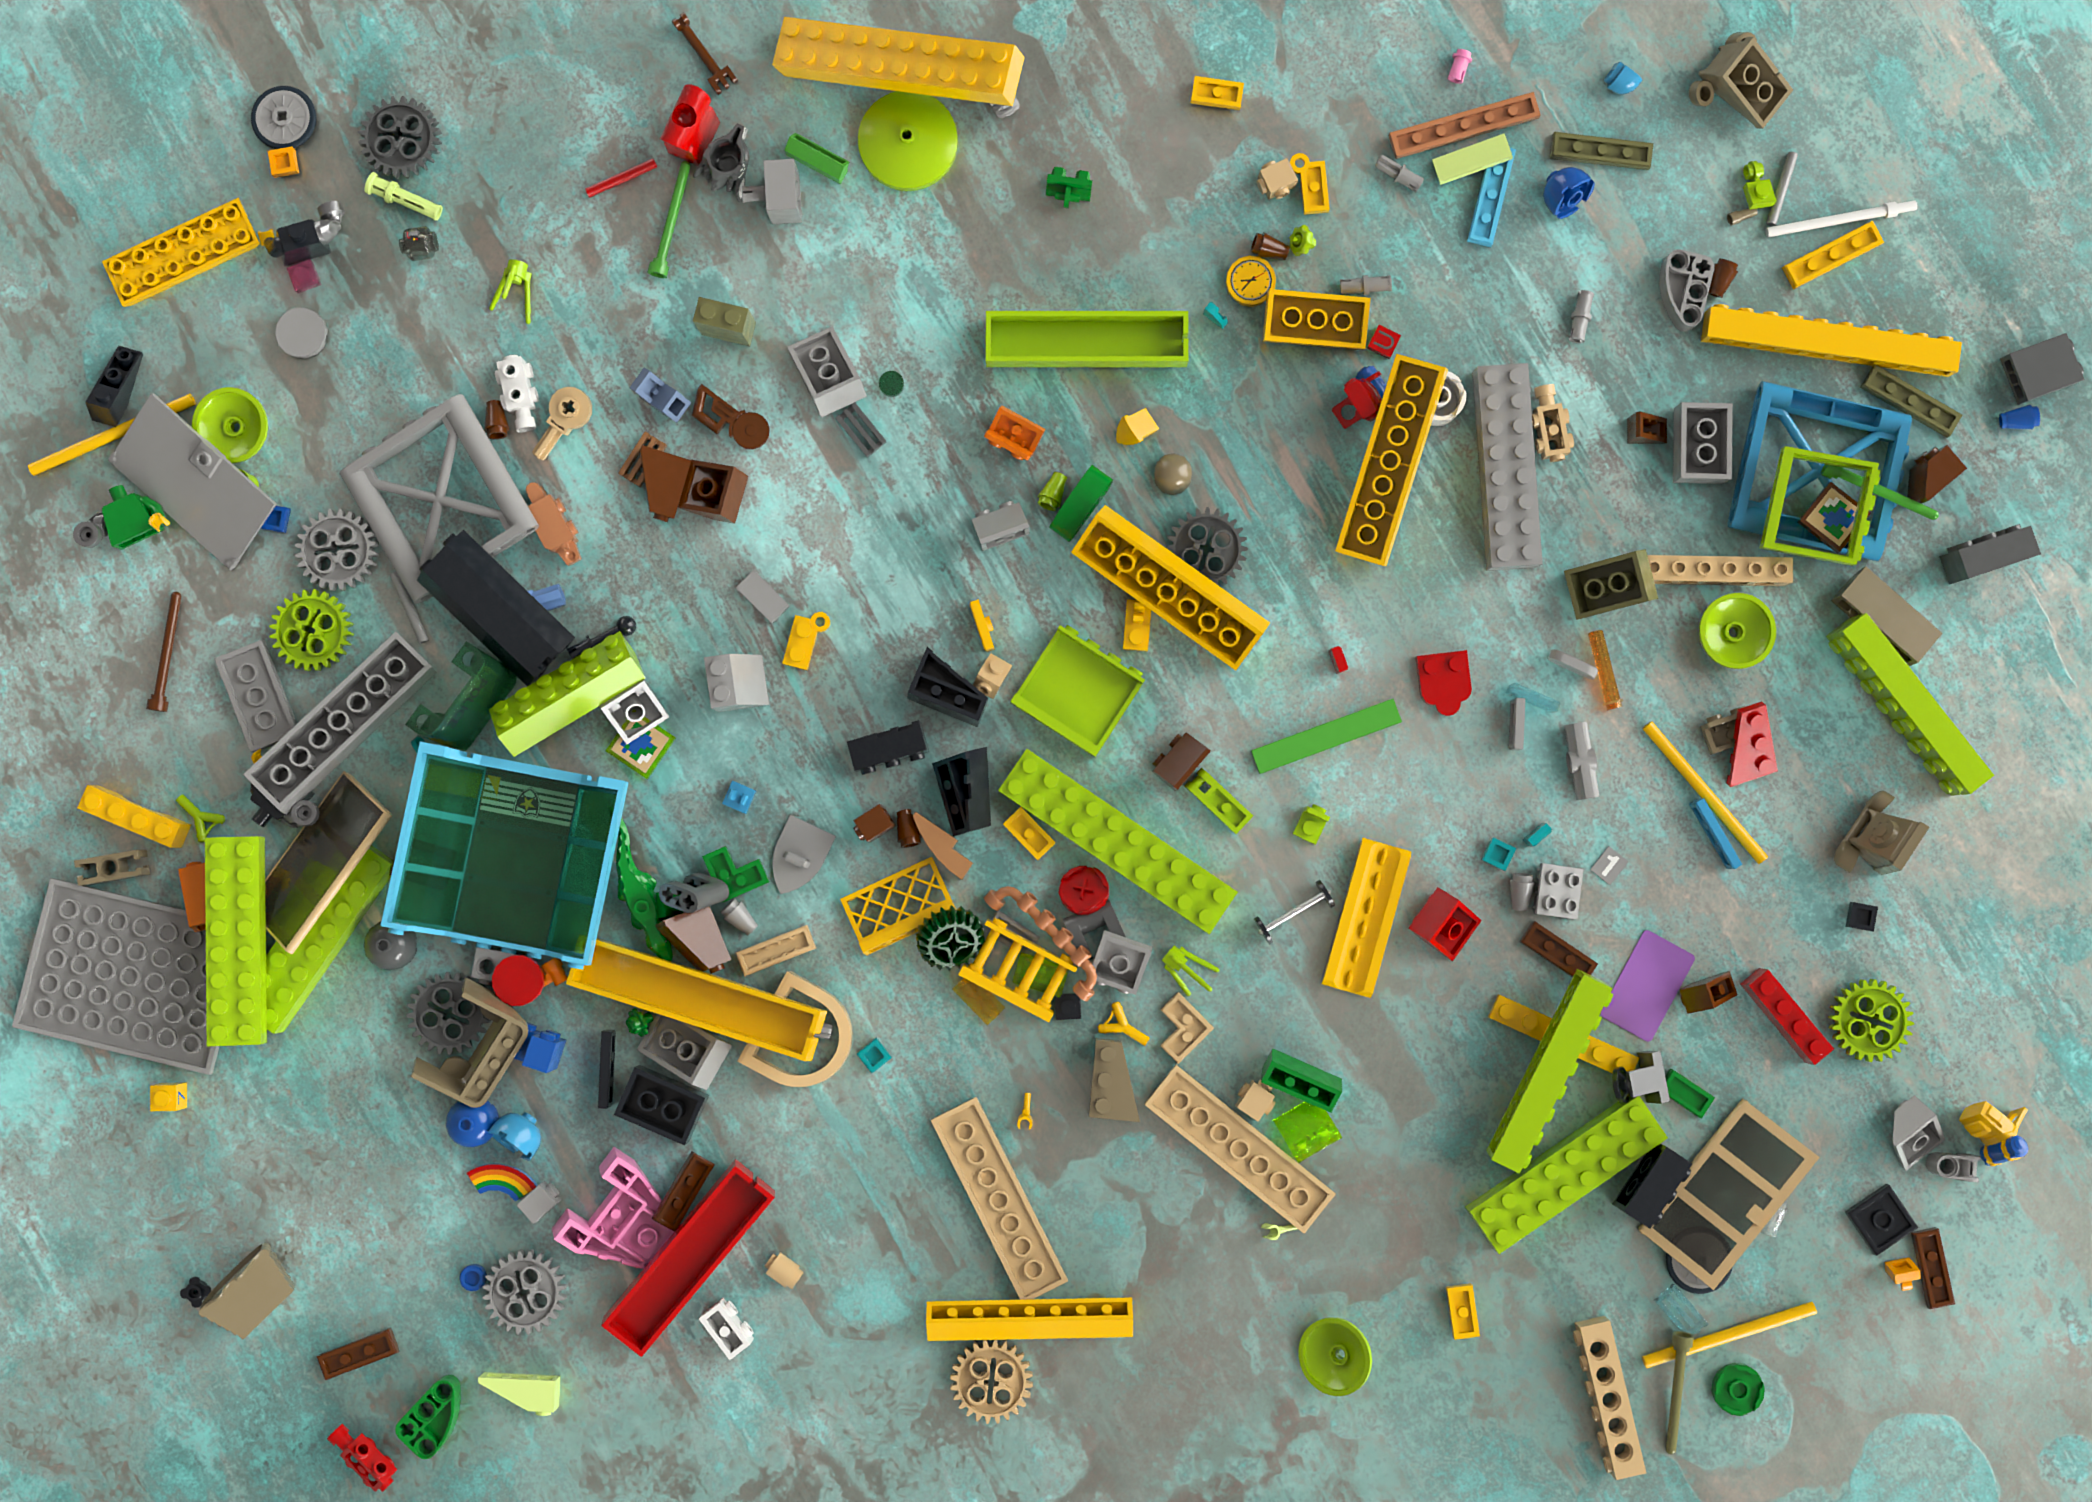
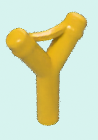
M1120 1002L1112 1003V1012L1103 1024L1098 1025V1032L1104 1034L1123 1032L1145 1046L1150 1037L1128 1024ZM1113 1014H1115L1118 1023L1107 1024L1112 1019Z

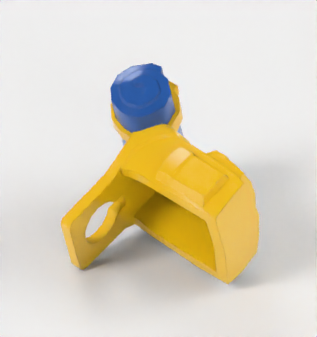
M1987 1101L1974 1103L1963 1110L1959 1121L1971 1136L1978 1137L1984 1144L1980 1148V1156L1985 1165H2001L2004 1162L2018 1160L2028 1153L2027 1142L2017 1135L2019 1125L2028 1111L2025 1107L2011 1111L2007 1117Z

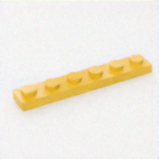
M1499 994L1488 1016L1490 1019L1541 1041L1552 1019ZM1590 1035L1587 1038L1590 1040L1586 1052L1584 1054L1580 1053L1578 1056L1579 1059L1612 1074L1615 1067H1624L1626 1071L1634 1070L1639 1060V1057Z

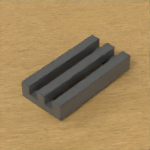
M855 402L851 407L845 409L841 415L835 417L867 458L886 443L884 437ZM854 411L863 420V422L867 425L871 432L876 436L879 442L875 444V442L871 439L867 432L862 428V426L852 415ZM848 417L871 446L869 450L845 423V418Z

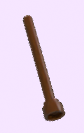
M179 592L171 594L154 694H151V698L147 699L146 709L160 712H167L169 702H166L165 690L181 603V594Z

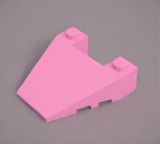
M613 1147L600 1164L599 1170L601 1177L613 1184L614 1188L588 1221L567 1208L552 1227L554 1240L575 1253L582 1255L584 1253L598 1256L599 1259H610L621 1262L624 1265L644 1269L674 1231L652 1219L662 1202V1198L636 1161L616 1147Z

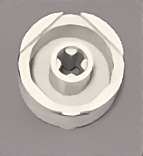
M1449 371L1441 391V402L1437 404L1431 426H1444L1450 423L1461 412L1466 402V391L1461 383L1462 381L1458 376Z

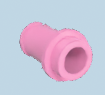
M1457 49V52L1452 56L1454 61L1447 79L1453 83L1462 84L1468 63L1472 62L1471 52Z

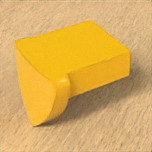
M1144 408L1130 416L1125 415L1121 418L1117 427L1116 441L1123 445H1134L1154 434L1159 428L1147 409Z

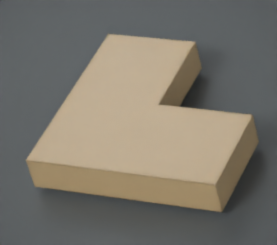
M1177 992L1160 1010L1178 1028L1160 1046L1179 1064L1214 1027Z

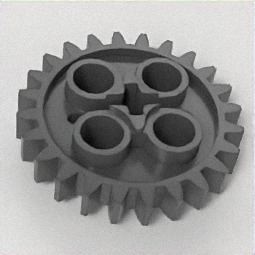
M391 96L390 104H387L382 99L381 108L372 105L375 113H365L369 121H361V124L366 129L358 131L365 138L358 142L362 147H365L361 152L365 157H368L366 161L370 165H374L378 172L383 170L387 177L393 173L396 179H399L401 173L409 179L410 171H413L418 176L419 167L427 171L428 168L425 163L427 161L435 162L431 155L432 153L439 154L440 152L435 148V145L442 144V141L435 137L442 134L439 128H436L439 122L436 118H432L434 114L430 109L426 110V106L423 103L417 106V101L414 98L408 103L404 96L401 97L400 102L394 96ZM394 120L390 128L384 127L387 121ZM419 122L417 129L409 130L412 123ZM391 144V149L386 153H382L383 147ZM416 147L414 154L407 155L409 148Z
M1206 507L1205 514H1201L1200 510L1196 508V516L1194 517L1189 512H1186L1188 520L1184 521L1179 518L1180 528L1171 527L1176 534L1175 536L1167 537L1173 541V545H1168L1166 548L1172 550L1183 561H1185L1184 554L1186 551H1196L1199 556L1198 560L1189 565L1217 585L1218 580H1222L1226 585V576L1229 575L1234 579L1236 578L1233 572L1234 568L1242 570L1238 561H1246L1241 552L1247 551L1248 548L1241 546V542L1247 540V537H1239L1238 535L1243 528L1235 529L1234 525L1237 520L1234 519L1228 522L1229 513L1220 517L1218 508L1214 514H1210L1209 507ZM1197 525H1201L1206 531L1205 536L1200 540H1196L1191 536L1192 528ZM1214 526L1215 531L1210 543L1214 551L1208 552L1204 568L1200 570L1199 564L1203 555L1200 545L1206 544L1210 527ZM1221 532L1227 533L1230 537L1229 543L1224 547L1218 546L1215 542L1216 535ZM1212 557L1221 558L1223 562L1221 569L1217 571L1211 570L1208 567L1209 560Z
M450 972L445 973L444 979L439 974H435V982L426 978L427 987L418 985L417 989L420 991V994L410 995L416 1001L415 1003L407 1004V1007L413 1009V1013L407 1014L406 1017L413 1018L414 1022L407 1026L408 1028L416 1027L412 1037L420 1035L422 1038L419 1041V1045L428 1042V1051H431L436 1046L438 1054H441L444 1048H446L448 1055H452L456 1047L457 1051L462 1053L463 1044L470 1049L473 1047L472 1039L477 1042L481 1041L477 1033L487 1032L482 1025L483 1023H490L491 1020L485 1018L480 1006L471 1002L473 1011L469 1015L463 1014L460 1010L461 1003L467 1000L461 997L464 980H461L460 973H456L454 979H451ZM441 989H446L450 994V999L447 1003H441L437 998V994ZM433 1002L443 1009L452 1007V1013L467 1019L470 1022L469 1025L454 1017L445 1019L446 1014L430 1007L428 1003ZM428 1012H434L437 1015L438 1021L436 1025L429 1026L426 1023L425 1016ZM452 1023L459 1025L461 1029L460 1035L456 1038L448 1033V1028Z

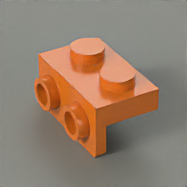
M1000 406L984 437L994 447H1003L1009 450L1010 454L1016 459L1029 460L1033 456L1046 429L1012 410Z

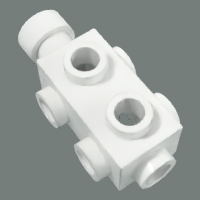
M506 356L502 361L496 362L498 370L495 371L496 381L499 386H502L503 394L500 395L502 407L504 410L507 409L512 415H516L514 423L517 432L535 430L536 423L534 417H531L530 410L536 409L535 402L539 401L536 387H531L529 379L534 377L532 366L530 363H526L521 356ZM515 369L513 374L508 375V370ZM515 392L520 393V396L517 399H513V394Z

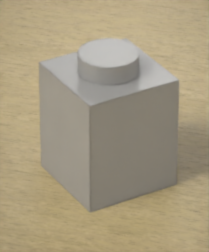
M544 1181L521 1200L517 1206L535 1224L561 1201V1198L558 1196L560 1193L553 1184H547Z

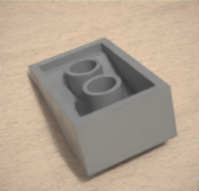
M833 326L787 347L821 418L867 397L861 379Z
M657 1014L648 1029V1034L644 1036L637 1050L691 1085L707 1090L732 1045L706 1029Z

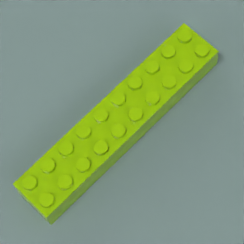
M1028 749L1025 750L998 790L1207 934L1212 932L1238 893L1229 885Z

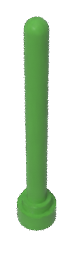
M683 161L680 165L657 257L653 258V262L649 263L647 273L654 277L667 278L669 267L667 266L668 262L666 259L690 171V163L688 161Z
M1824 464L1821 470V475L1831 479L1833 477L1837 479L1839 477L1856 486L1861 487L1862 476L1843 467ZM1874 485L1873 493L1931 520H1936L1939 517L1938 511L1882 485Z

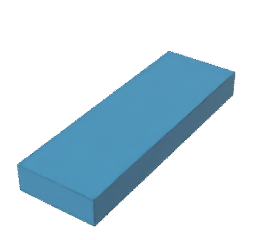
M1700 798L1692 801L1690 807L1726 869H1736L1743 865L1705 799Z

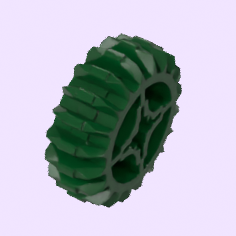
M952 905L948 910H944L941 907L940 912L937 914L931 911V918H924V925H918L919 933L916 934V946L922 959L927 961L931 967L936 965L939 970L945 966L949 971L952 966L960 969L961 964L964 962L969 965V959L977 957V952L980 951L982 943L985 942L984 928L979 918L970 909L965 911L962 906L957 910Z

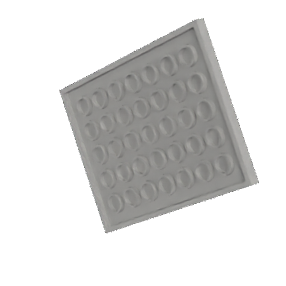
M50 878L12 1027L199 1073L213 1074L220 1046L207 1047L206 930L200 932L193 931L188 925L187 914L184 909Z

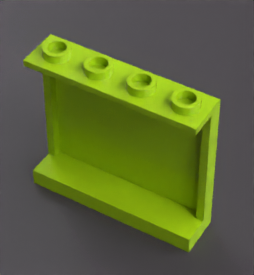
M1059 625L1057 632L1010 703L1091 756L1096 757L1145 679L1141 678L1143 673L1136 668L1130 666L1127 669L1121 665L1120 662L1122 660L1111 652L1106 655L1099 651L1101 646L1088 638L1085 642L1079 638V632L1069 625H1066L1065 628Z

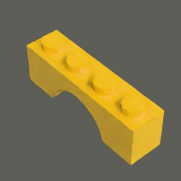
M87 785L77 807L80 810L170 848H182L191 828V824L142 807L125 799L123 795L98 785Z

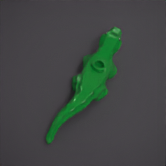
M611 807V808H610V812H611V815H612V816H613L614 807ZM621 818L616 854L618 898L626 902L631 913L632 926L639 930L644 929L647 947L659 958L671 961L673 958L671 943L655 926L664 919L658 918L657 900L654 892L657 881L649 873L642 872L636 867L631 856L628 829L623 818Z

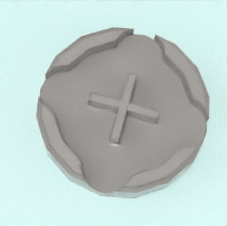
M294 308L280 317L276 325L275 337L278 345L288 355L296 358H310L317 355L324 348L328 330L324 320L316 312L307 308Z

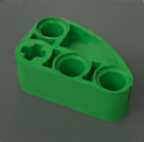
M1091 465L1073 489L1049 528L1070 542L1112 486L1113 479L1094 465Z
M444 1375L396 1425L395 1432L397 1437L421 1459L433 1457L447 1442L454 1430L461 1403V1385L458 1378L454 1375ZM441 1384L449 1385L451 1393H443ZM423 1403L431 1404L433 1413L426 1412L423 1408ZM409 1423L414 1426L411 1431L407 1428ZM425 1439H428L433 1443V1450L427 1449L425 1447Z

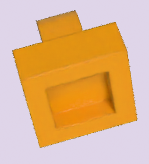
M1910 1257L1884 1262L1886 1273L1895 1284L1901 1285L1902 1291L1912 1289V1281L1921 1279L1920 1269Z

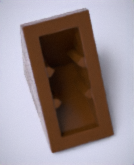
M1641 411L1635 412L1627 418V444L1667 443V418Z

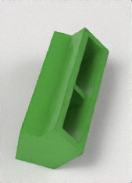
M797 133L789 137L784 150L787 156L839 184L842 183L848 172L849 161Z

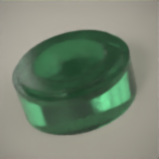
M896 371L883 373L879 379L880 390L887 397L900 395L904 389L902 376Z

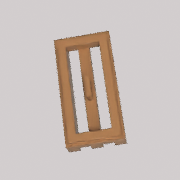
M646 431L618 472L619 475L640 488L644 483L643 472L638 480L634 477L642 466L641 456L630 474H627V472L638 457L641 446H645L647 441L650 440L647 447L654 448L655 445H658L657 450L663 452L667 448L665 443Z

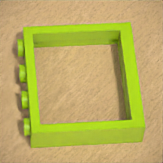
M1787 446L1781 448L1759 548L1845 565H1857V561H1861L1862 553H1864V546H1861L1863 535L1867 536L1870 527V521L1867 520L1868 511H1872L1875 504L1876 496L1872 495L1873 488L1880 481L1879 475L1881 470H1878L1879 463ZM1793 459L1864 471L1846 556L1775 543Z

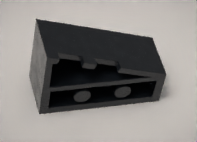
M926 648L908 690L907 699L978 727L987 706L988 697L968 680L962 678L949 664L943 662L930 648Z
M919 720L912 722L910 725L890 728L888 731L847 741L854 771H861L862 775L876 772L875 767L884 764L886 768L901 765L900 760L910 758L911 762L924 759V754L929 752L923 726Z
M987 747L966 751L932 763L953 837L991 826Z

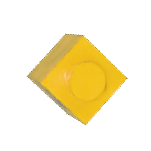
M187 1082L159 1083L150 1086V1111H177L187 1108Z

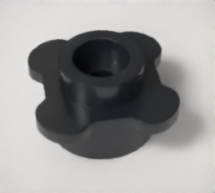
M195 1276L190 1278L186 1288L181 1289L180 1296L183 1299L189 1300L192 1307L198 1308L211 1292V1287Z

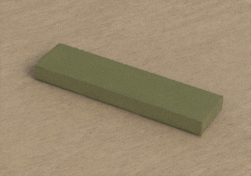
M1554 132L1552 134L1550 159L1649 170L1651 168L1654 143Z
M1877 365L1871 367L1860 387L1901 412L1911 415L1913 419L1946 438L1951 436L1962 417V414Z

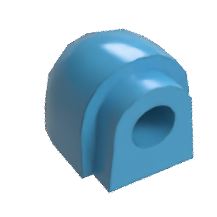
M1618 62L1613 65L1604 81L1607 83V88L1618 94H1627L1639 86L1642 78L1628 66Z

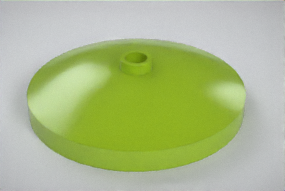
M895 91L875 101L866 111L859 126L858 148L863 164L877 181L892 189L916 191L935 184L951 168L958 148L957 129L950 112L933 96ZM912 135L910 139L903 138V136Z

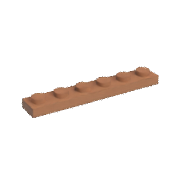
M1531 92L1393 131L1388 136L1395 159L1539 119L1541 114L1535 94Z

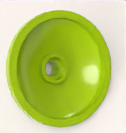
M225 387L210 392L199 402L193 414L192 428L224 454L226 459L235 464L250 459L261 449L267 437L268 419L262 404L252 394L238 388ZM239 423L240 429L235 432L234 426Z
M1731 593L1717 598L1705 609L1699 624V638L1704 651L1714 662L1731 669H1744L1760 663L1770 653L1776 640V623L1770 609L1761 600L1745 593ZM1730 628L1736 631L1735 637L1729 635Z
M1327 1317L1314 1322L1303 1333L1298 1351L1299 1362L1305 1377L1317 1390L1331 1396H1346L1364 1385L1371 1372L1372 1354L1366 1337L1354 1324L1342 1318ZM1340 1349L1344 1351L1345 1357H1342L1340 1355Z

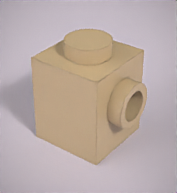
M1288 158L1277 163L1270 161L1261 167L1262 170L1259 172L1257 185L1260 192L1266 194L1268 200L1274 197L1281 199L1290 193L1289 190L1296 187L1298 179Z
M1253 1080L1249 1084L1245 1082L1237 1094L1240 1098L1235 1106L1259 1122L1263 1114L1268 1115L1276 1103L1273 1101L1275 1095L1271 1093L1273 1088L1262 1083L1261 1080L1258 1083Z

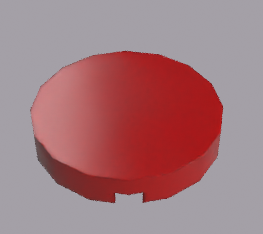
M1086 865L1077 866L1063 875L1058 893L1062 904L1070 912L1077 915H1089L1097 912L1105 905L1109 897V884L1106 876L1099 869L1087 867Z
M512 955L503 959L495 967L492 975V987L496 996L502 1002L511 1006H524L533 1002L541 994L544 987V973L533 958L525 955Z

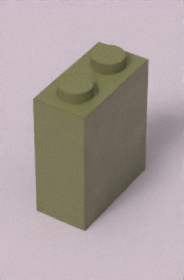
M703 297L698 298L693 323L701 335L750 347L756 322L748 308Z

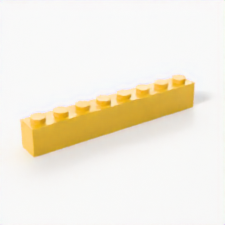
M1132 1297L927 1301V1341L1133 1337Z

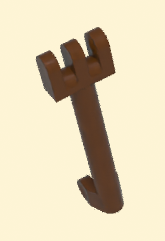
M684 12L680 14L679 19L675 18L672 20L673 25L678 31L682 32L713 75L707 80L717 95L722 93L717 85L719 82H721L725 89L730 87L725 79L726 77H729L734 84L738 82V79L728 65L723 69L719 68L690 28V21Z

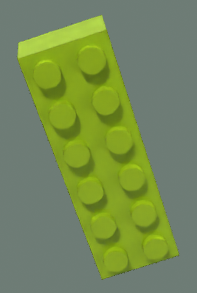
M619 631L614 635L606 637L596 646L584 650L581 655L571 661L564 662L551 673L541 676L531 685L519 689L506 700L497 702L489 709L497 737L512 756L515 757L646 677L634 650Z

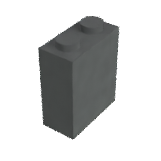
M2067 333L2000 358L2017 405L2085 380L2083 377V367L2076 359L2074 344L2068 338Z

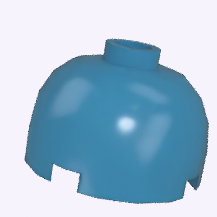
M526 1112L523 1115L507 1113L500 1117L488 1131L490 1134H493L492 1137L509 1151L513 1153L518 1152V1150L523 1153L521 1158L527 1161L532 1159L541 1142L540 1130L535 1125L537 1120Z

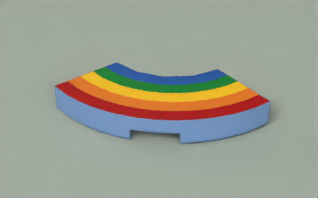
M499 1163L482 1165L467 1172V1175L480 1194L487 1191H501L508 1194L514 1201L519 1200L538 1186L521 1169Z

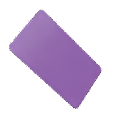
M1649 930L1644 931L1611 991L1613 998L1607 1008L1603 1007L1600 1013L1601 1016L1647 1042L1651 1041L1694 963V955Z

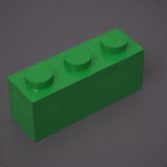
M1273 1048L1262 1067V1083L1332 1113L1342 1094L1341 1078Z

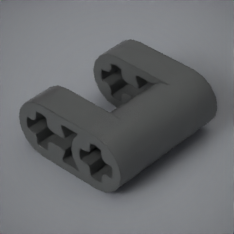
M698 872L686 876L683 883L671 881L663 884L659 889L660 900L665 905L686 913H693L723 902L729 896V889L724 881Z
M1109 899L1097 912L1089 915L1073 914L1062 919L1066 929L1072 933L1074 937L1072 943L1077 949L1082 945L1090 952L1083 935L1107 925L1109 932L1126 937Z

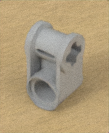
M1934 1152L1928 1156L1926 1167L1932 1174L1944 1178L1979 1182V1178L1976 1175L1977 1163L1981 1160V1156L1966 1153ZM1945 1160V1168L1941 1171L1939 1167L1940 1162Z

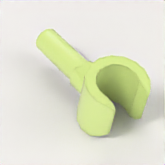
M1264 1223L1261 1228L1270 1229V1233L1267 1236H1262L1270 1240L1278 1239L1283 1232L1297 1230L1292 1224L1277 1226Z

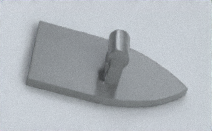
M789 816L773 854V875L780 894L788 893L804 886L818 873L836 838L835 835L797 817Z

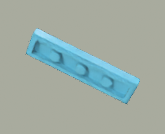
M1510 148L1513 159L1484 169L1467 242L1487 247L1493 245L1516 149Z

